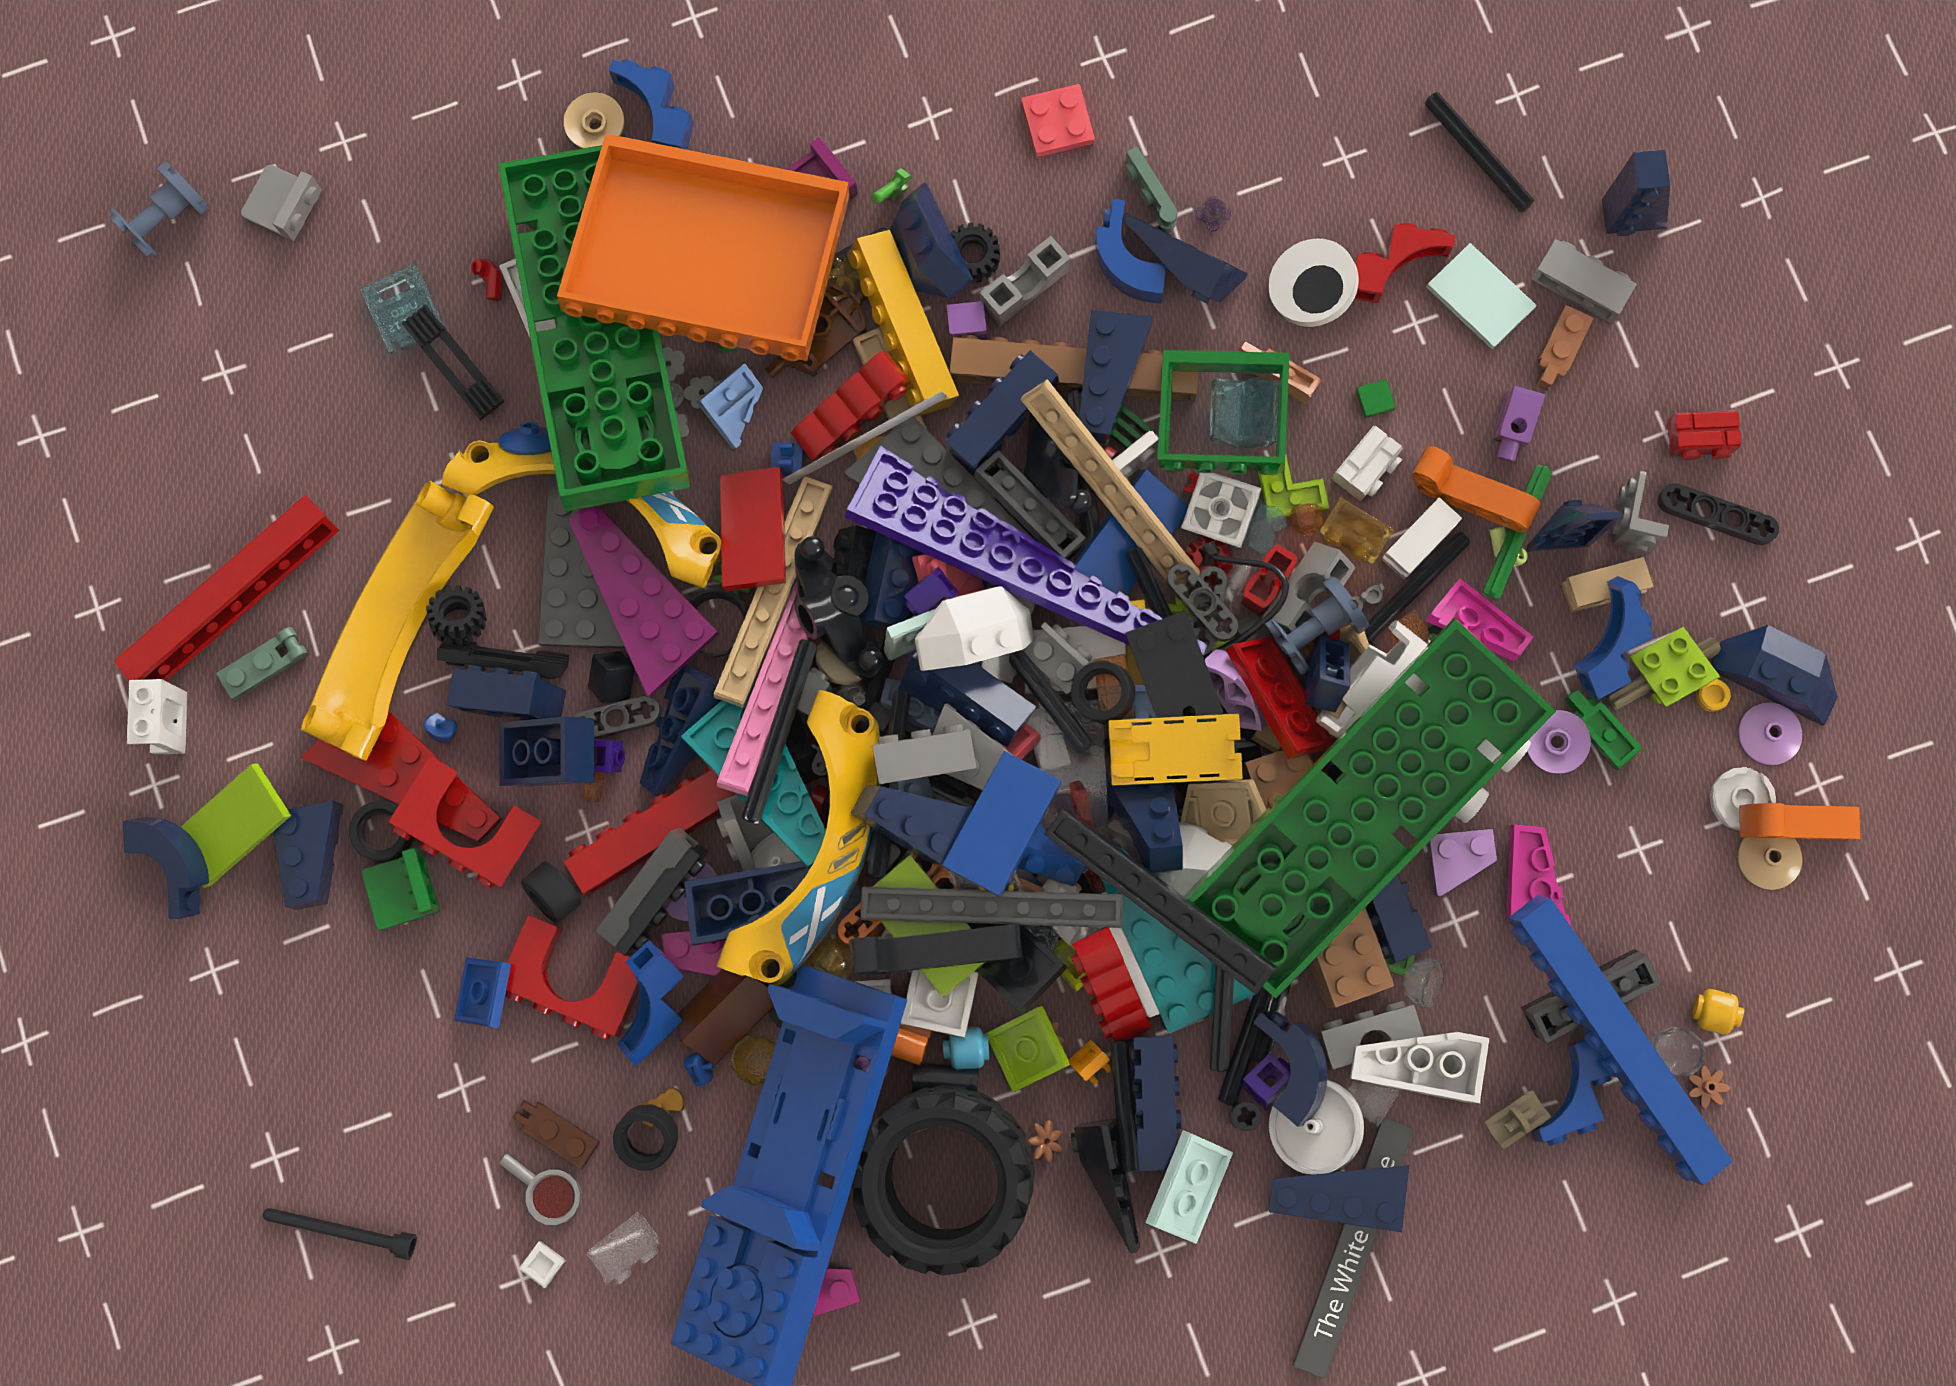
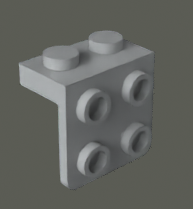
M267 165L244 204L241 215L246 220L294 242L314 204L317 202L322 188L313 176L303 171L297 177L274 165Z
M1641 470L1633 478L1630 477L1625 486L1620 487L1617 495V504L1621 505V518L1611 526V533L1615 534L1613 544L1627 547L1629 552L1635 554L1650 553L1667 538L1669 525L1638 518L1646 479V472Z
M737 795L718 801L717 804L722 818L717 819V824L723 838L730 837L731 842L727 844L733 862L739 860L743 871L756 867L750 849L756 847L773 832L761 820L758 824H753L742 819L745 804Z

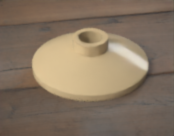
M597 92L586 93L577 97L568 106L564 115V129L570 141L581 149L599 146L603 144L605 134L621 136L624 129V114L620 105L612 97ZM592 124H601L598 129H591Z
M1743 838L1738 848V865L1743 876L1751 884L1761 889L1776 890L1788 886L1796 879L1802 867V852L1795 839ZM1771 851L1776 852L1778 855L1776 863L1769 859Z

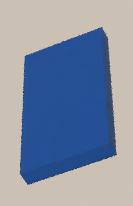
M1142 469L1131 485L1168 532L1172 534L1186 515L1188 505L1147 469ZM1110 512L1073 564L1076 565L1075 570L1088 578H1091L1093 575L1103 581L1101 585L1116 595L1120 591L1127 596L1136 584L1137 579L1126 558V553L1138 546Z
M1004 751L942 866L1001 897L1063 783L1062 780Z

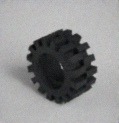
M973 222L968 223L967 228H964L963 224L958 226V231L955 232L953 230L951 235L960 253L962 248L969 243L979 244L985 252L983 258L976 263H969L964 260L972 278L976 279L977 283L982 282V277L984 276L987 279L990 278L991 272L997 270L1000 261V244H998L997 236H993L992 230L989 227L985 230L984 225L980 223L978 227H973Z
M456 585L453 591H451L450 586L445 587L446 593L444 594L438 590L435 593L437 599L431 597L429 599L430 605L426 607V615L432 634L437 636L440 642H443L445 639L447 645H452L453 640H456L458 646L463 645L462 640L467 639L468 643L474 641L472 635L474 634L476 637H479L482 634L481 629L485 630L486 627L485 621H487L482 598H480L476 591L472 593V589L467 586L464 591H462L461 585ZM454 610H466L469 612L465 618L458 621H448L445 619V616Z

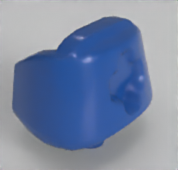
M433 713L424 720L423 727L433 740L439 743H450L454 739L458 725L455 721L438 713Z
M697 1052L684 1059V1067L690 1078L693 1079L695 1086H703L711 1082L714 1064L708 1063L707 1059Z

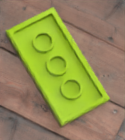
M258 763L249 765L181 826L194 839L204 856L209 874V883L202 885L203 888L212 886L291 817V814Z
M911 855L873 886L939 889ZM880 920L894 938L972 929L968 923ZM985 962L921 969V971L941 996L945 997Z

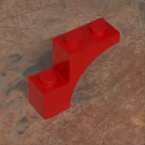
M1411 223L1394 224L1389 236L1386 258L1381 257L1380 254L1375 252L1358 253L1354 263L1358 270L1359 283L1354 299L1378 303L1386 282L1399 268L1423 257H1448L1454 246L1455 235L1448 234L1446 230L1440 228L1426 230L1417 228L1416 225Z

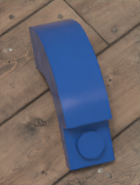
M1113 199L1112 209H1105L1103 227L1097 226L1095 248L1100 268L1109 282L1125 295L1140 301L1161 304L1166 265L1141 261L1127 251L1121 237L1125 200Z

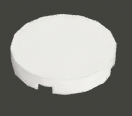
M1747 767L1733 768L1720 775L1712 785L1709 797L1711 809L1716 818L1726 827L1740 831L1739 805L1776 803L1775 790L1769 779L1762 773L1759 774L1757 771Z

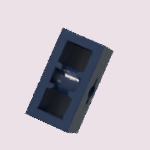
M1319 635L1305 660L1309 667V670L1305 672V704L1336 713L1343 701V697L1350 689L1349 643Z

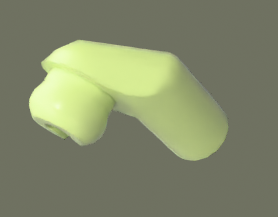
M1504 526L1489 529L1496 558L1506 536ZM1523 548L1520 549L1514 567L1520 566L1527 561L1528 555Z

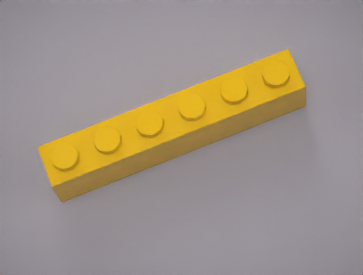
M890 230L857 238L849 250V261L860 277V286L863 294L870 301L873 319L876 324L880 325L884 335L883 342L888 352H891L895 363L911 381L905 387L907 389L906 396L909 405L914 407L942 391L948 397L918 413L917 417L950 407L959 397L958 391Z

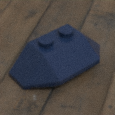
M922 183L902 201L891 225L890 232L915 291L952 299L970 284L973 278L928 185Z
M1769 625L1720 642L1721 649L1711 661V665L1720 676L1777 704L1783 705L1822 726L1825 725L1838 698L1826 653Z

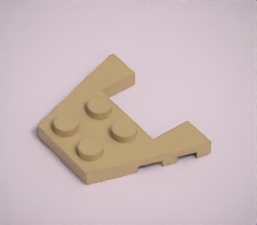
M1253 779L1191 782L1188 784L1181 822L1200 826L1208 831V835L1222 843L1225 841L1229 844H1234L1266 811V807Z

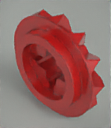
M1201 536L1189 544L1185 553L1199 569L1203 561L1201 553L1205 554L1202 547L1213 541L1219 553L1217 555L1233 557V553L1228 548L1227 543ZM1214 560L1216 567L1222 569L1228 577L1233 564ZM1208 564L1199 569V571L1202 572L1204 569L1212 566ZM1211 574L1209 579H1204V582H1207L1209 586L1220 583L1216 580V575Z

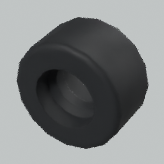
M546 861L542 862L521 881L524 891L545 916L555 923L562 921L581 904L580 897L570 882L552 864Z

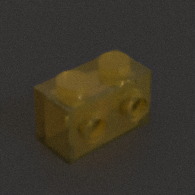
M1340 497L1319 532L1324 534V539L1330 544L1337 547L1342 545L1351 551L1350 554L1355 559L1363 563L1369 561L1373 564L1395 529Z

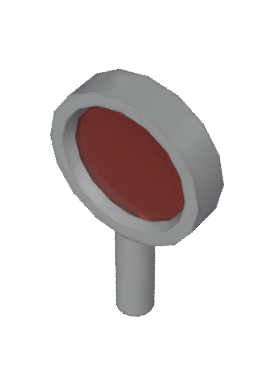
M506 1154L502 1158L499 1165L528 1186L525 1202L529 1213L535 1220L545 1225H558L569 1221L578 1212L582 1203V1190L578 1180L571 1173L562 1169H549L535 1175L510 1155Z

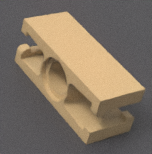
M1644 557L1568 577L1561 585L1570 613L1610 603L1611 598L1607 581L1617 576L1634 582L1641 594L1646 593L1647 589L1653 587V583Z

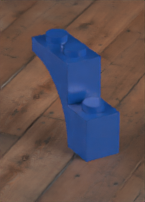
M612 60L609 73L613 83L636 93L652 112V143L687 150L694 124L691 114L685 109L676 106L668 108L674 89L671 74L661 67L653 66L650 69L641 67L631 60H622V62Z
M1619 576L1607 581L1611 598V610L1603 637L1588 656L1574 665L1584 692L1598 700L1631 683L1627 672L1630 670V667L1622 654L1653 638L1650 629L1652 621L1648 613L1642 609L1639 601L1641 598L1639 588L1634 582Z
M1040 823L1017 868L1074 887L1086 866L1044 835L1046 830Z
M650 940L625 962L637 979L639 1003L630 1028L617 1044L626 1057L636 1066L649 1056L653 1049L663 1039L673 1033L676 1027L683 1021L663 996L668 991H671L684 975Z
M1585 1039L1567 1045L1572 1066L1570 1088L1559 1110L1545 1123L1532 1130L1536 1142L1547 1141L1548 1146L1555 1145L1567 1140L1565 1134L1577 1130L1579 1135L1597 1129L1595 1123L1605 1120L1590 1082L1592 1081L1593 1085L1597 1086L1611 1081L1612 1077L1603 1066L1602 1061L1605 1059L1601 1053L1594 1050Z

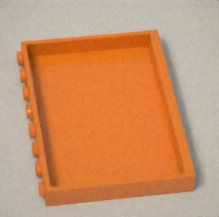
M605 134L557 294L561 311L573 317H581L582 315L593 317L603 323H622L637 330L643 328L652 329L666 336L676 334L686 336L696 342L710 341L719 343L726 348L740 347L750 349L753 353L759 355L769 353L779 355L789 361H797L798 359L807 361L849 201V182Z

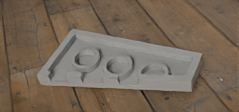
M948 703L944 704L933 735L944 733L943 727L962 724L963 730L970 729L976 769L945 774L983 790L1003 752H1010L998 741L993 740L982 732L972 721L965 719L956 712L957 710Z

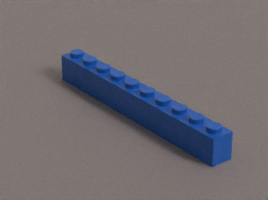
M1537 895L1508 917V921L1513 926L1511 929L1513 936L1520 944L1526 945L1531 952L1529 958L1533 965L1539 971H1544L1550 980L1548 986L1551 991L1565 1001L1568 1006L1566 1012L1576 1024H1580L1586 1032L1584 1038L1594 1050L1601 1053L1605 1059L1602 1061L1605 1069L1613 1077L1619 1079L1623 1085L1620 1088L1623 1095L1631 1103L1637 1105L1641 1111L1638 1114L1641 1121L1649 1129L1655 1131L1659 1137L1656 1140L1659 1147L1667 1155L1673 1157L1677 1163L1674 1166L1677 1173L1687 1182L1693 1181L1700 1185H1705L1733 1161L1551 897Z

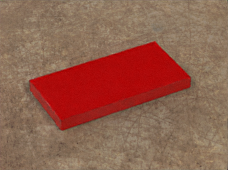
M780 467L720 475L722 587L725 591L786 583L783 472Z
M1272 636L1232 644L1226 649L1227 654L1288 759L1325 750L1333 745L1334 741L1329 732L1316 722L1318 714L1315 708L1305 704V691Z

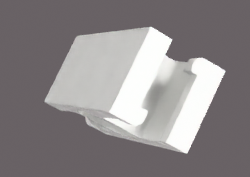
M1438 498L1385 553L1382 560L1405 580L1457 526L1462 518L1441 498Z

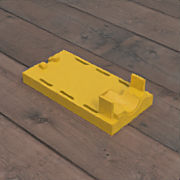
M1239 714L1109 720L1112 786L1243 779L1241 753H1235L1234 741L1241 740ZM1216 719V721L1197 722V720ZM1168 721H1184V723L1165 724ZM1149 722H1151V725H1136V726H1132V723H1149ZM1219 774V777L1200 778V775ZM1187 775V778L1184 779H1167V776ZM1154 777V780L1135 781V778Z

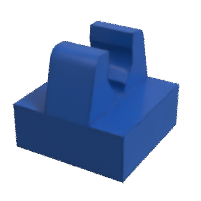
M772 442L771 468L780 467L783 476H789L802 469L803 448L799 443Z

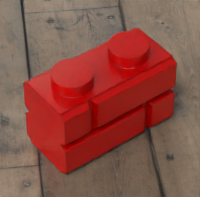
M1737 411L1675 413L1668 420L1670 455L1681 456V460H1696L1700 458V455L1712 454L1713 459H1725L1731 457V453H1734L1741 447L1739 414Z

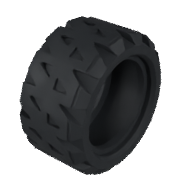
M940 1085L929 1089L928 1087L905 1095L890 1105L868 1130L851 1189H853V1206L862 1228L866 1227L869 1239L888 1258L893 1256L905 1268L923 1274L931 1271L944 1276L964 1273L969 1268L983 1266L998 1256L1002 1249L1014 1239L1024 1222L1034 1189L1035 1169L1032 1151L1025 1139L1024 1131L1014 1116L1001 1108L999 1102L982 1092L966 1090V1087ZM937 1126L956 1128L974 1137L987 1150L996 1169L998 1185L995 1203L982 1218L958 1229H937L919 1222L901 1205L892 1181L893 1160L900 1143L919 1130Z

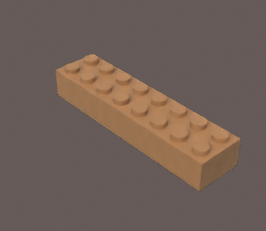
M1280 750L1243 763V779L1241 780H1254L1267 810L1273 807L1275 797L1277 795H1285L1311 768L1312 763L1308 754L1288 759L1284 750ZM1366 908L1309 964L1325 1009L1336 1008L1394 986Z

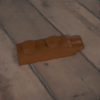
M523 1100L520 1106L530 1113L529 1116L526 1117L518 1111L513 1115L514 1119L523 1124L520 1130L579 1170H582L600 1141L544 1104L537 1102L533 1106Z

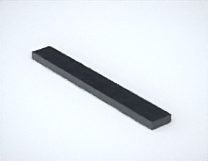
M1066 807L1060 811L1044 834L1255 995H1257L1277 968L1268 959Z

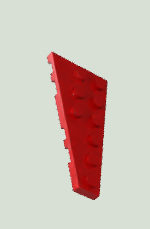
M389 709L385 725L367 761L358 759L320 739L300 757L311 764L397 804H400L429 756L444 763ZM457 775L441 799L437 809L438 823L479 842L502 820Z

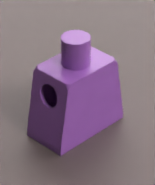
M1514 386L1505 393L1493 440L1501 442L1497 453L1498 459L1515 462L1519 447L1523 448L1530 443L1545 394ZM1511 424L1517 426L1518 433L1512 431Z

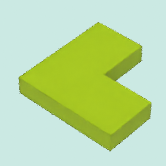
M1286 454L1285 471H1278L1276 475H1263L1259 473V470H1256L1267 522L1328 511L1329 504L1323 478L1292 484Z

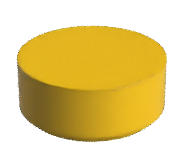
M1718 679L1696 691V700L1699 706L1710 712L1721 710L1727 706L1731 698L1729 687Z

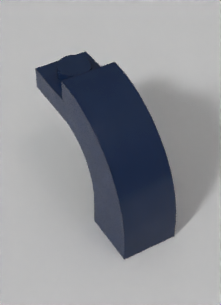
M141 817L123 821L124 853L148 855L159 863L165 873L168 886L169 919H182L200 914L199 886L209 883V874L204 856L194 839L183 828L165 819Z
M1261 1012L1253 1023L1284 1049L1289 1058L1291 1068L1287 1087L1273 1106L1297 1127L1303 1126L1306 1121L1314 1116L1326 1092L1328 1072L1323 1049L1315 1034L1304 1022L1293 1023L1289 1027V1020L1279 1012Z

